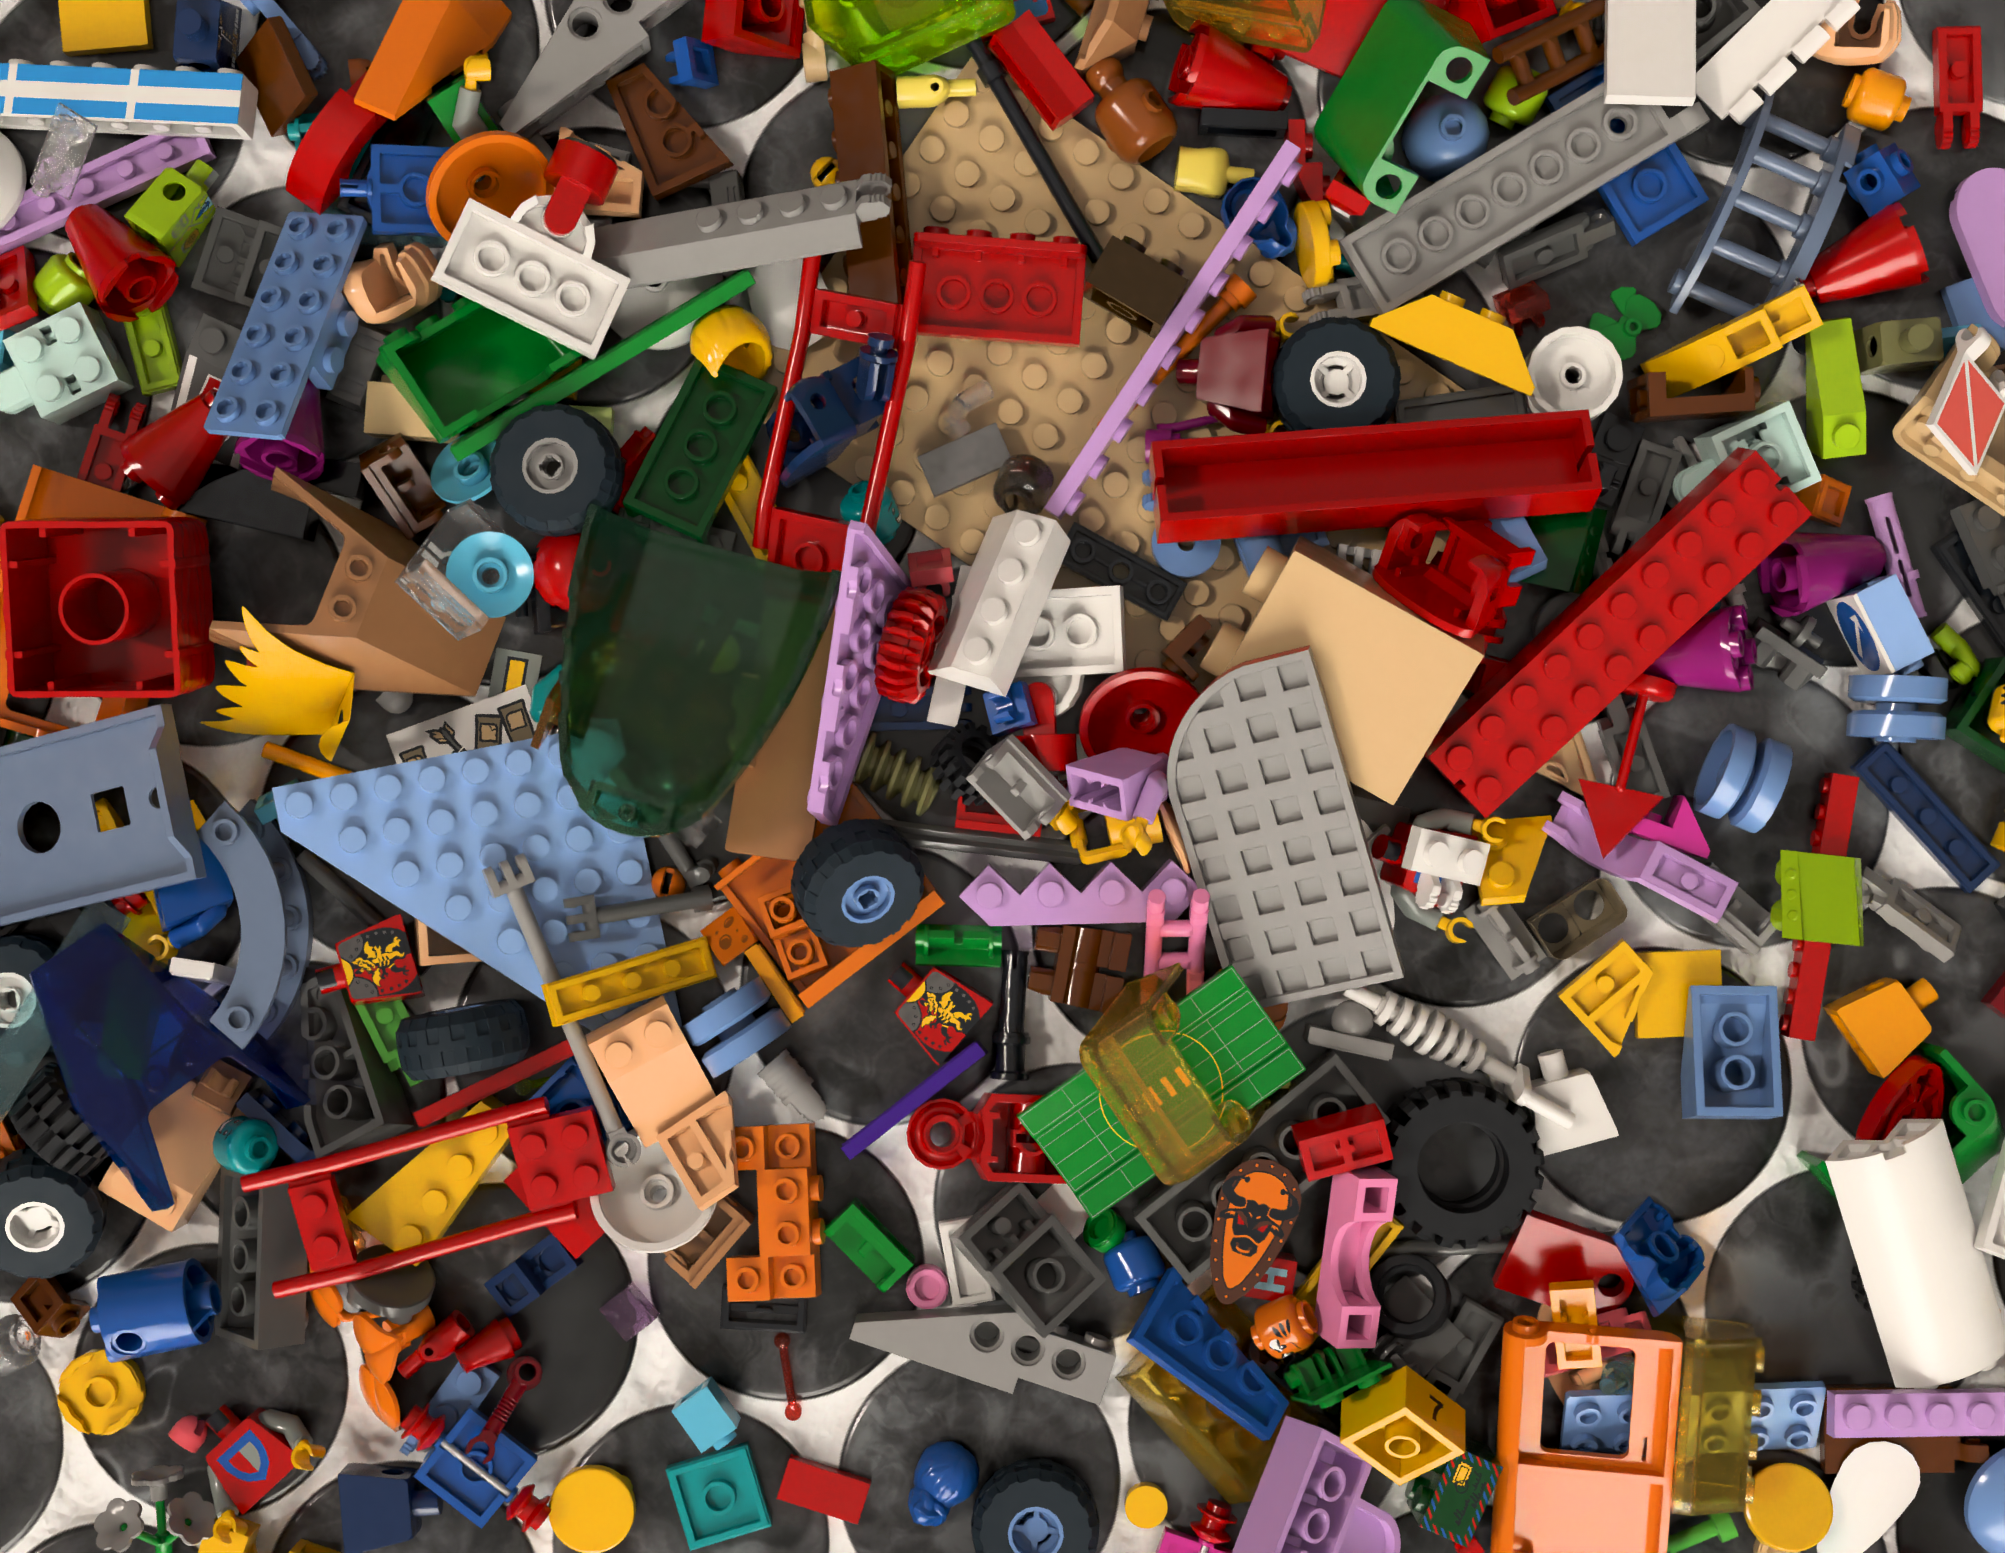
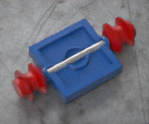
M429 1402L423 1408L415 1404L399 1425L405 1429L400 1438L404 1439L410 1435L414 1436L418 1440L417 1451L429 1448L432 1444L435 1448L416 1470L413 1477L481 1529L504 1501L508 1503L506 1507V1520L509 1521L516 1516L523 1521L522 1532H525L529 1527L537 1530L552 1510L547 1506L550 1496L547 1495L540 1500L534 1496V1483L523 1486L520 1489L517 1487L518 1483L537 1461L538 1456L502 1429L494 1444L495 1453L493 1458L488 1463L482 1464L484 1457L488 1453L487 1445L484 1442H476L469 1454H465V1447L468 1441L478 1436L489 1419L486 1415L470 1404L451 1429L446 1432L443 1431L446 1420L445 1414L434 1418L428 1413L430 1408Z

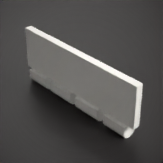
M1770 0L1696 73V96L1721 120L1729 115L1736 123L1741 125L1764 103L1760 96L1753 91L1757 86L1768 96H1771L1797 71L1796 67L1787 59L1790 54L1800 63L1804 64L1830 39L1829 34L1820 25L1825 21L1829 27L1837 32L1861 7L1855 0Z

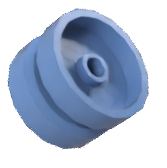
M1849 675L1848 697L1854 702L1876 704V709L1853 710L1848 713L1846 736L1875 738L1876 742L1916 743L1917 740H1946L1947 718L1940 713L1919 711V705H1941L1948 701L1949 679L1912 675Z
M1728 724L1712 744L1698 775L1693 796L1694 811L1715 819H1720L1728 813L1730 825L1750 833H1757L1772 816L1788 782L1793 758L1791 746L1771 738H1764L1757 744L1753 731L1736 724Z
M760 976L737 990L733 987L701 1008L702 1013L680 1027L692 1046H700L717 1035L721 1041L707 1050L702 1058V1062L713 1078L747 1059L792 1027L781 1008H772L757 1018L752 1014V1012L768 1002L771 992Z

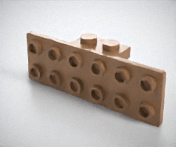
M773 598L765 600L753 675L742 674L741 685H736L734 688L732 709L736 711L734 728H728L725 739V751L730 753L729 760L738 765L725 849L728 852L797 861L806 845L815 837L817 819L807 811V797L811 786L822 710L821 700L825 689L835 620L834 609L797 601Z

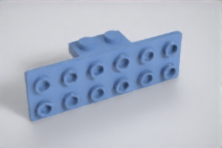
M295 211L288 214L205 421L204 428L209 434L283 440L287 435L308 378L317 389L333 390L337 376L343 369L344 358L351 339L358 329L359 316L341 292L367 227V221L363 216L326 213L319 215L317 213Z
M1727 1353L1682 1355L1675 1454L1814 1448L1817 1443L1826 1395L1825 1384L1823 1381L1738 1384ZM1632 1388L1567 1391L1564 1398L1559 1449L1624 1454L1628 1449Z

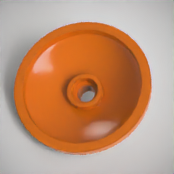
M485 131L462 139L442 155L430 174L426 188V207L431 222L439 234L448 242L469 198L511 218L519 205L535 195H553L554 187L543 176L548 160L541 150L529 139L508 131ZM486 175L482 181L476 182L479 177Z

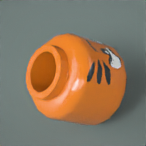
M1289 1294L1259 1306L1254 1314L1255 1325H1252L1250 1328L1252 1339L1259 1350L1265 1349L1274 1358L1281 1359L1310 1347L1314 1341V1333L1318 1332V1322L1312 1307L1306 1300L1300 1301L1294 1295Z

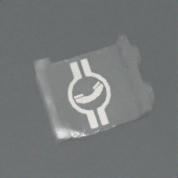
M471 499L445 512L395 581L458 641L481 631L490 618L446 578L448 559L455 547L473 534L494 531L508 535L490 518L488 512L483 507L475 504ZM493 569L486 571L483 575L484 582L490 585L497 583L500 577L499 572Z

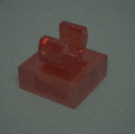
M1534 281L1492 296L1496 312L1506 317L1509 328L1513 329L1518 337L1523 335L1522 321L1530 317L1538 328L1544 327L1545 317L1542 312L1550 310L1551 306L1548 294Z

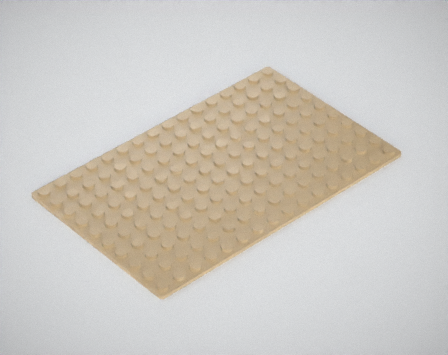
M973 57L970 58L956 79L976 78L977 96L948 97L936 107L903 155L912 261L914 233L923 232L926 226L945 227L949 229V234L966 235L967 230L980 229L992 232V237L1010 239L1011 233H1029L1036 236L1035 241L1053 242V237L1055 236L1077 238L991 88H985L976 72L979 68ZM1007 73L1005 80L1103 249L1107 246L1112 235L1120 240L1124 236L1136 240L1146 248L1144 254L1157 262H1160L1162 258L1167 259L1183 269L1184 273L1182 276L1189 280L1184 292L1185 294L1227 229L1224 227V223L1180 192L1174 191V188L1141 165H1130L1122 161L1116 153L1108 148L1105 140L1073 118L1055 131H1052ZM1252 243L1242 260L1238 261L1233 258L1224 272L1228 275L1232 273L1238 275L1254 291L1257 298L1246 309L1241 307L1236 313L1232 310L1206 337L1213 336L1217 328L1239 315L1273 316L1275 320H1279L1288 312L1296 313L1299 317L1294 323L1284 322L1283 324L1287 332L1295 333L1298 329L1309 323L1308 319L1311 315L1324 310L1336 309L1338 306L1334 299L1323 304L1305 305L1302 293L1308 290V287L1303 278L1278 260L1265 258L1261 255L1256 245ZM846 251L836 252L821 273L828 290L849 293V282L843 268V257L846 255ZM1086 256L1084 288L1085 281L1095 264L1091 263L1088 256ZM1209 294L1200 309L1207 312L1220 297L1217 296L1215 298ZM1083 297L1079 347L917 335L886 486L890 488L894 495L903 521L942 548L950 547V553L968 566L973 565L992 518L1011 511L1021 510L1057 520L1066 535L1069 533L1074 522L1160 568L1154 560L1151 550V538L1155 529L1154 512H1149L1143 509L1142 506L1143 495L1151 493V487L1145 486L1142 482V473L1149 469L1148 464L1145 463L1146 429H1157V423H1176L1210 416L1207 405L1196 399L1197 385L1179 384L1177 382L1175 368L1157 386L1144 407L1139 405L1130 414L1128 419L1133 421V425L1120 444L1113 440L1104 453L1110 459L1099 477L1094 480L1089 476L1080 491L1086 494L1076 512L1072 516L1065 513L1062 519L1059 520L1045 510V505L1092 436L1098 422L1105 416L1155 339ZM1383 333L1380 334L1391 345L1395 352L1398 366H1400L1401 380L1398 400L1465 391ZM822 336L819 341L808 347L802 379L812 376L819 377L821 373L827 370L831 371L859 357V348L868 344ZM1280 341V348L1282 347L1284 342ZM1200 343L1185 359H1199ZM772 345V364L768 368L767 374L761 380L776 386L778 395L763 424H766L778 408L790 350L778 348ZM1276 412L1273 419L1265 418L1268 424L1280 420ZM1392 413L1386 424H1395L1394 413ZM883 415L877 419L878 428L852 440L837 460L825 467L851 485L860 481H869ZM996 422L1011 458H1017L1012 459L1015 461V464L1006 466L934 498L917 457ZM1220 422L1175 432L1180 433V439L1244 435L1230 431ZM1277 426L1273 432H1286L1287 430ZM791 429L790 441L797 442L800 440L798 431ZM1029 461L1030 465L1026 466L1024 465V462ZM1009 469H1012V470H1014V469H1018V470H1028V471L1011 473V472H1009ZM1391 527L1325 531L1330 544L1323 548L1335 555L1338 544L1364 547L1371 550H1383ZM1441 530L1436 532L1426 564L1431 562L1438 551L1444 552L1451 531ZM1232 538L1221 539L1219 555L1214 564L1205 573L1194 578H1178L1187 583V586L1167 622L1124 599L1127 670L1139 667H1154L1166 670L1162 663L1167 658L1161 651L1196 615L1201 614L1212 625L1205 633L1210 640L1194 657H1191L1186 652L1182 658L1200 675L1194 682H1190L1199 693L1217 678V676L1199 666L1223 623L1226 621L1246 632L1261 605L1259 601L1242 593L1249 578ZM1193 541L1178 542V546L1184 551H1189L1193 549L1194 543ZM1346 555V561L1353 564L1354 556ZM1363 558L1362 570L1368 573L1370 559ZM1117 564L1113 567V574L1116 578L1125 579L1128 577L1129 571L1125 565ZM1061 565L1051 589L1100 586Z

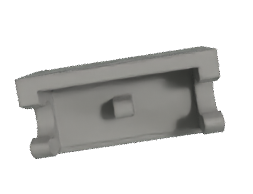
M1013 733L987 750L965 778L1024 840L1033 836L1042 823L1045 826L1048 825L1065 802L1072 796Z
M1709 862L1706 865L1725 875L1713 862ZM1737 886L1721 919L1717 923L1702 917L1742 953L1753 956L1760 951L1762 945L1776 930L1770 921V913L1739 886Z

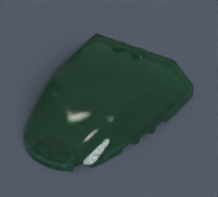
M590 503L568 589L570 604L567 625L562 631L564 653L562 670L559 671V682L561 685V712L558 713L560 761L563 776L568 781L579 803L578 806L591 819L605 828L622 835L637 838L661 837L678 833L703 819L718 805L744 773L792 701L827 628L839 592L841 571L832 569L831 572L794 569L651 530L612 514L599 505Z

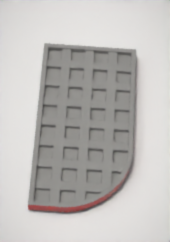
M1308 645L1256 658L1231 667L1208 684L1194 699L1184 714L1175 733L1167 765L1168 794L1197 889H1205L1210 894L1208 924L1222 969L1232 964L1262 1008L1404 978L1405 970L1311 646Z

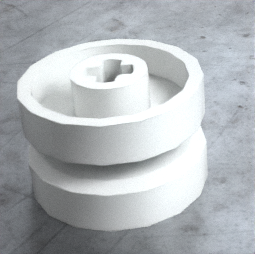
M1582 326L1560 328L1545 336L1524 359L1535 387L1531 396L1524 395L1526 413L1589 409L1590 420L1593 421L1606 411L1617 398L1623 380L1622 361L1613 343L1598 331ZM1566 374L1573 377L1574 381L1572 383L1566 380Z

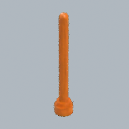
M1235 273L1230 275L1227 283L1218 295L1220 298L1205 313L1193 334L1191 335L1186 332L1176 344V346L1182 349L1168 371L1162 367L1152 381L1153 383L1159 385L1177 367L1178 360L1186 358L1201 340L1232 310L1236 313L1241 307L1246 309L1257 298L1254 291Z

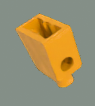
M1885 977L1828 1003L1823 1008L1870 1074L1885 1078L1931 1033L1932 1026L1921 1011L1936 1001L1939 996L1933 986L1924 978L1919 979L1905 989L1898 980Z

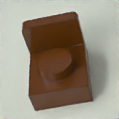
M1201 614L1196 615L1161 651L1167 658L1162 663L1166 670L1174 672L1183 678L1186 677L1190 682H1194L1200 675L1182 656L1187 652L1191 657H1194L1210 640L1205 633L1212 625Z
M55 1276L44 1279L28 1278L10 1299L36 1335L64 1338L72 1333L91 1308L84 1300L71 1299Z

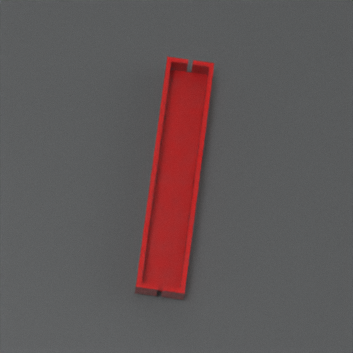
M1589 409L1151 441L1148 467L1152 500H1154L1153 510L1157 544L1391 527L1398 520L1410 514L1420 512L1432 515L1440 521L1443 520V517H1451L1456 521L1591 512L1603 488L1597 454L1591 453L1595 443Z
M1736 448L1449 717L1441 726L1424 756L1449 780L1453 787L1475 810L1487 818L1813 514L1787 485L1777 484L1781 478L1756 450Z

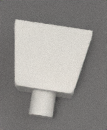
M1555 1049L1538 1054L1543 1077L1531 1080L1532 1091L1569 1110L1576 1117L1572 1126L1569 1129H1565L1526 1107L1527 1120L1536 1128L1540 1137L1536 1142V1148L1544 1151V1156L1619 1136L1591 1073L1584 1068L1568 1070L1563 1049Z

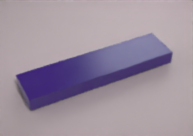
M976 1040L843 1143L842 1151L849 1160L857 1156L989 1052L980 1041L977 1042Z

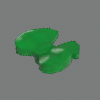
M1620 287L1610 293V299L1617 310L1623 315L1618 322L1597 312L1592 314L1588 325L1589 329L1598 331L1613 343L1621 361L1633 357L1636 352V337L1640 335L1641 331L1653 330L1661 324L1662 314L1656 304L1647 297L1640 294L1635 295L1636 289L1634 287Z

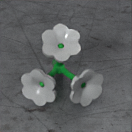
M159 1465L131 1474L132 1486L150 1487V1499L155 1502L158 1532L155 1535L143 1530L144 1521L140 1517L142 1506L136 1500L126 1502L122 1498H114L109 1502L106 1511L100 1513L94 1522V1529L98 1532L96 1544L102 1550L113 1549L119 1553L124 1552L130 1547L132 1540L137 1538L155 1546L156 1553H173L172 1543L178 1537L188 1546H195L202 1539H210L213 1536L216 1511L214 1504L203 1501L199 1493L194 1491L188 1492L183 1498H174L168 1504L167 1512L170 1518L166 1523L165 1500L169 1498L167 1483L182 1479L184 1477V1466L174 1465L169 1467L167 1465Z

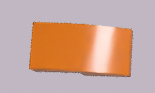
M791 885L756 898L768 933L774 941L789 982H794L830 967L820 938L804 922L794 903Z

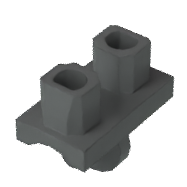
M1806 615L1798 623L1791 617H1784L1780 626L1791 633L1788 636L1759 616L1752 625L1754 633L1752 638L1756 642L1758 657L1755 664L1765 669L1777 652L1788 658L1789 660L1777 675L1783 683L1795 691L1801 689L1813 676L1821 679L1828 670L1823 665L1824 659L1802 645L1805 642L1812 648L1817 649L1823 642V638L1812 632L1817 619L1811 615Z

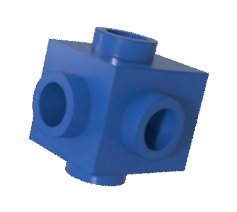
M1895 142L1881 150L1877 143L1871 145L1856 155L1855 163L1857 165L1843 173L1847 180L1846 185L1850 196L1856 202L1861 203L1868 217L1873 216L1887 205L1895 203L1921 187L1913 173L1914 167L1911 158L1904 150L1899 149Z

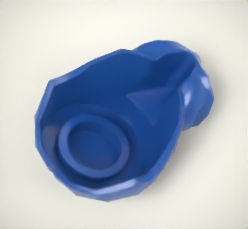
M1255 176L1241 179L1228 190L1222 199L1220 213L1226 229H1228L1261 179L1260 177ZM1279 190L1273 197L1278 204L1265 224L1257 221L1249 233V236L1254 239L1253 243L1260 250L1261 255L1270 259L1284 257L1291 253L1297 241V227L1293 218L1289 216L1286 201Z
M939 1441L924 1449L914 1472V1487L910 1489L908 1498L909 1511L915 1524L934 1527L943 1524L950 1513L951 1507L968 1499L977 1488L980 1469L976 1458L962 1445L954 1441Z

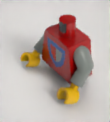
M1438 808L1416 816L1413 823L1399 822L1395 827L1392 837L1380 834L1374 840L1371 852L1375 859L1383 861L1379 874L1380 879L1391 886L1390 894L1404 916L1434 931L1438 928L1444 930L1447 939L1452 943H1465L1467 941L1454 935L1453 926L1459 922L1472 929L1474 926L1469 919L1458 917L1451 920L1445 917L1444 913H1441L1439 908H1437V903L1434 905V908H1428V910L1419 908L1418 904L1415 903L1420 872L1401 867L1411 827L1414 825L1478 840V837L1472 835V832L1475 831L1480 832L1488 841L1498 843L1503 841V838L1489 836L1487 826L1493 821L1503 824L1507 823L1496 815H1489L1481 820L1476 819V814Z
M224 1404L205 1421L222 1440L205 1456L208 1463L207 1473L212 1499L218 1518L213 1526L215 1539L231 1544L232 1540L229 1535L231 1527L234 1533L243 1536L248 1530V1525L246 1521L236 1517L239 1511L244 1515L294 1467L296 1469L313 1471L314 1466L310 1463V1455L317 1458L324 1457L326 1453L325 1448L322 1445L313 1444L312 1437L297 1415L274 1409L265 1410L258 1407L244 1421H241Z

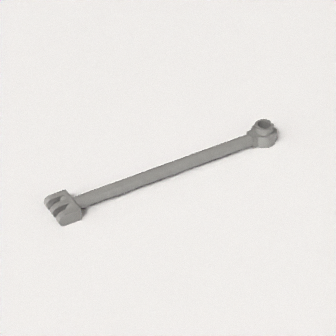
M522 853L514 856L516 866L520 871L516 875H514L507 860L498 863L504 879L500 882L497 881L496 874L491 867L483 869L482 873L492 898L507 894L543 983L561 979L523 889V886L536 881L525 855ZM579 1020L561 1025L606 1131L605 1154L607 1160L616 1166L628 1167L625 1159L617 1157L614 1152L615 1145L620 1141H625L628 1145L625 1157L632 1164H635L641 1155V1144L634 1135L627 1133L625 1127L622 1126Z

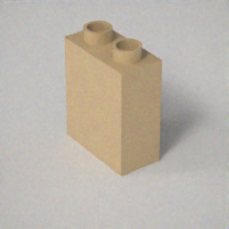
M1301 535L1288 557L1267 546L1242 590V593L1261 603L1246 632L1225 621L1199 667L1218 677L1231 667L1245 661L1310 645L1350 782L1394 806L1484 657V637L1477 633L1471 639L1463 638L1435 626L1384 591L1371 574Z

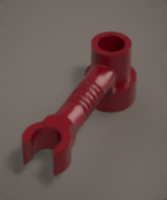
M521 1356L510 1363L506 1372L509 1385L503 1397H501L497 1408L494 1409L479 1435L470 1439L465 1447V1454H469L476 1442H484L488 1447V1453L484 1457L482 1464L488 1463L493 1458L495 1453L494 1444L524 1392L535 1388L541 1381L542 1367L531 1356ZM522 1365H528L533 1370L531 1380L525 1381L521 1379L519 1369Z

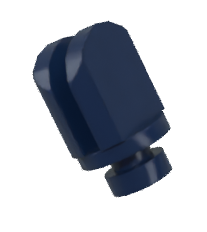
M871 332L868 334V345L859 348L860 360L856 379V392L860 400L870 401L873 397L881 402L890 400L896 367L895 363L898 362L899 353L892 349L895 341L892 335Z

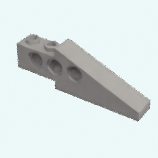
M573 0L499 123L501 131L516 133L531 139L606 84L605 81L615 77L651 51L647 32L690 0H628L632 5L624 12H617L610 8L611 4L616 0ZM584 24H591L598 28L594 35L590 37H582L576 34L577 29Z
M1009 1304L859 1313L856 1316L849 1338L1013 1394L1017 1380L1020 1378L1098 1405L1102 1401L1116 1359L1115 1347L1109 1345L1110 1340L1105 1336L1094 1332H1086L1085 1336L1068 1331L1069 1325L1062 1322L1046 1338H1042ZM992 1322L998 1327L999 1333L993 1339L986 1340L980 1338L976 1334L975 1329L980 1323ZM1026 1335L1033 1336L1039 1341L1040 1345L1034 1352L1023 1353L1016 1347L1018 1339ZM1066 1349L1074 1350L1080 1355L1079 1361L1070 1367L1059 1364L1056 1357L1061 1351Z

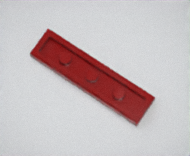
M565 1039L413 1113L418 1126L423 1128L574 1056L569 1042Z

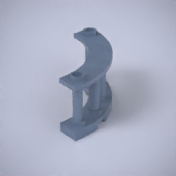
M1775 92L1771 96L1764 93L1761 98L1764 103L1741 124L1745 127L1743 139L1714 213L1685 270L1678 268L1669 283L1667 292L1672 294L1669 312L1677 315L1687 296L1734 317H1738L1761 305L1756 303L1753 306L1697 281L1711 252L1771 278L1770 283L1773 284V287L1764 303L1793 289L1796 284L1794 282L1796 277L1805 281L1847 185L1839 182L1844 166L1851 168L1854 165L1862 130L1846 123L1838 137L1833 135L1829 138L1823 137L1771 114L1770 111ZM1764 130L1819 154V160L1824 161L1822 169L1817 172L1760 147L1759 144ZM1752 163L1810 188L1809 193L1813 194L1814 197L1808 213H1803L1801 216L1741 190ZM1733 206L1791 231V236L1796 241L1787 260L1781 259L1777 262L1720 237Z
M250 799L240 812L227 800L224 801L197 832L199 838L210 848L225 870L234 890L239 908L241 945L238 964L225 998L209 1021L241 1049L246 1048L257 1032L266 1040L272 1039L286 1021L300 994L299 989L303 982L306 967L310 963L313 943L312 904L303 868L296 862V857L289 845L290 841L286 835L280 832L277 822L272 820L262 825L254 812L257 803L255 799Z

